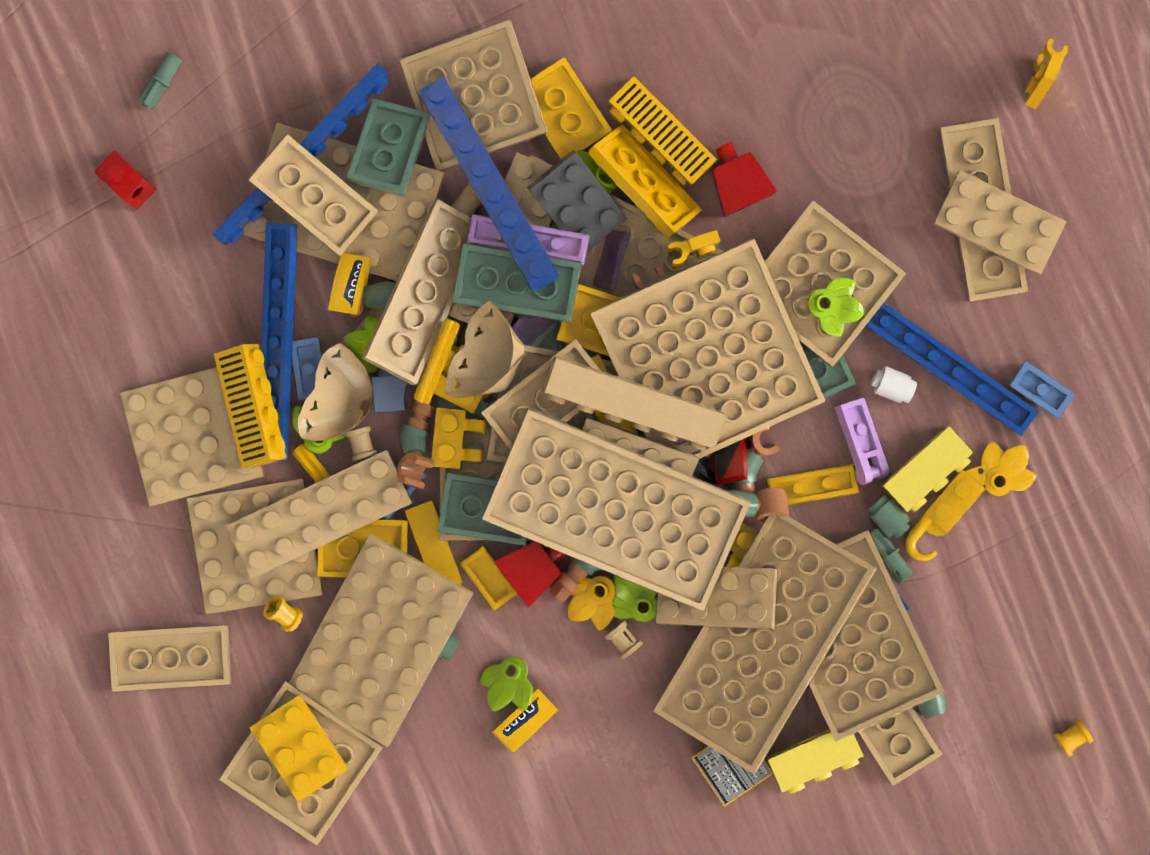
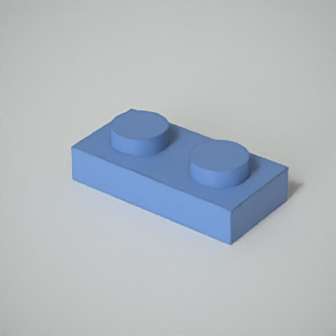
M319 337L297 340L292 343V362L299 400H305L315 389V374L322 357Z
M1027 361L1022 364L1008 387L1057 419L1060 418L1075 393Z

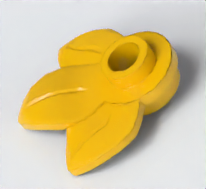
M993 441L986 446L981 457V465H987L984 486L990 494L1003 496L1011 490L1023 491L1032 485L1036 475L1030 470L1025 469L1029 459L1028 450L1025 445L1011 447L1005 452ZM997 476H1001L1004 479V484L1001 487H997L994 484V479Z
M596 576L593 579L586 577L584 580L580 578L578 580L580 585L571 594L574 597L568 606V618L576 622L591 618L595 627L601 631L610 624L614 617L615 609L612 600L616 595V586L607 576ZM598 586L604 588V596H600L597 593L596 589Z

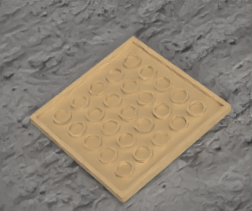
M754 238L590 312L619 377L723 411L727 415L716 448L707 447L706 451L689 446L690 441L680 437L677 442L661 437L662 431L653 428L650 429V432H644L646 438L698 456L699 459L825 402Z

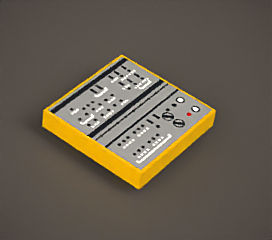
M709 746L704 747L691 756L724 807L773 774L764 760L756 774H752Z

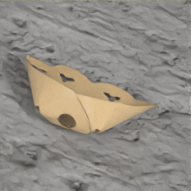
M491 301L483 304L471 318L465 331V346L454 355L450 363L446 379V394L449 396L464 398L504 392L515 377V371L524 356L525 347L499 308ZM490 309H492L493 317H485V314L490 313ZM479 325L480 329L483 331V334H480L477 337H475V333L478 332L477 327ZM466 359L468 367L459 369V366L463 365V360ZM457 378L462 386L454 390L456 386L455 379Z
M341 343L325 351L319 361L315 374V389L306 398L298 416V430L302 439L320 441L341 436L356 428L370 411L374 399L372 380L365 366L355 354ZM341 350V357L332 358L333 355H336ZM326 367H328V370L331 374L324 379V375L326 374ZM367 399L368 406H366L365 411H363L361 405L363 401ZM314 401H317L318 409L310 411L314 407ZM306 420L313 426L308 432H306L308 428Z

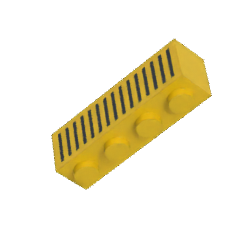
M634 76L609 100L608 105L611 109L608 112L620 124L625 121L632 128L629 133L641 145L646 142L653 149L650 154L661 165L666 162L674 170L671 175L682 186L687 183L692 187L716 163L717 159Z
M242 344L215 353L216 366L241 468L260 467L286 459L285 442L280 433L278 413L274 408L271 384L267 379L264 356L259 344Z

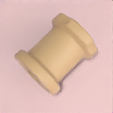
M370 426L345 433L346 438L350 440L353 450V462L378 454L377 450H373L369 436Z
M625 620L604 636L617 647L621 653L620 657L622 660L643 644L641 640H636L628 630Z

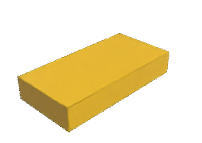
M484 546L459 563L494 611L517 594Z

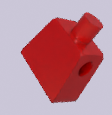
M732 142L715 149L722 165L712 169V176L724 217L776 194V188L751 152L738 157Z
M115 150L94 171L120 198L136 210L157 190ZM138 188H140V190L138 191V193L135 194L134 196H132V195L134 194V192H135Z
M533 541L495 561V564L525 605L529 607L560 576L562 572L555 563L567 554L550 547L544 549L540 543Z

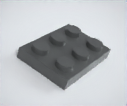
M571 150L527 187L560 230L588 234L590 236L587 251L627 219L574 150Z

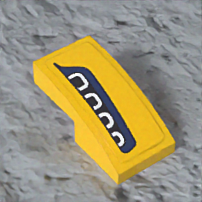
M345 253L341 255L331 291L329 311L352 315L360 314L364 287H367L372 258Z
M537 689L533 692L531 702L526 710L518 707L492 733L511 753H514L558 709Z

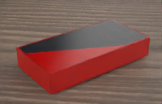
M746 438L715 451L716 481L719 485L747 479Z

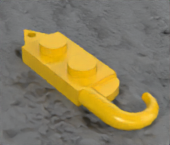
M986 464L967 471L961 470L910 530L906 537L905 547L907 553L913 559L928 561L936 556L937 552L935 550L928 554L918 552L916 542L925 531L935 536L948 534L985 491ZM983 469L984 472L979 474L978 470Z

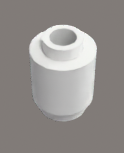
M884 366L882 370L877 369L875 371L871 386L874 387L875 394L897 403L902 401L909 403L915 393L917 382L911 380L912 377Z

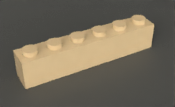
M555 355L543 386L544 393L549 394L547 399L565 404V401L568 400L577 403L576 409L593 414L595 409L604 412V418L617 423H621L622 419L634 422L632 427L644 432H650V429L653 428L662 431L661 437L677 442L680 437L689 440V446L702 451H706L707 447L716 448L727 416L723 411Z

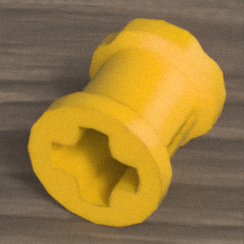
M275 595L266 603L263 616L268 620H275L281 624V628L285 632H289L298 627L303 617V612L298 607L292 608L285 603V599L282 596Z
M1077 719L1075 725L1065 732L1054 735L1059 746L1068 757L1073 755L1072 751L1086 742L1092 743L1094 741L1080 719Z

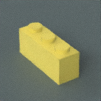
M947 426L880 486L904 512H908L910 509L915 512L927 502L924 497L932 489L936 493L949 482L946 477L953 470L959 473L971 462L968 457L973 452L952 428Z
M827 729L767 756L766 759L782 793L788 790V793L792 794L805 788L804 783L815 778V781L819 782L832 776L831 771L842 766V769L846 770L859 764L858 759L864 755L854 734L835 742L830 729Z

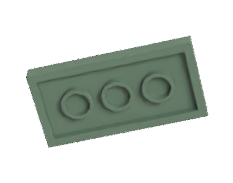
M463 244L453 303L480 308L487 301H491L501 312L571 323L581 263L549 258L559 275V279L533 292L510 251Z

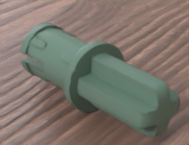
M166 52V56L155 73L149 75L152 78L138 99L139 103L148 109H154L165 89L171 87L169 83L183 62L169 52Z
M880 528L870 532L883 563L892 573L898 584L914 574L898 553L900 549L894 548Z

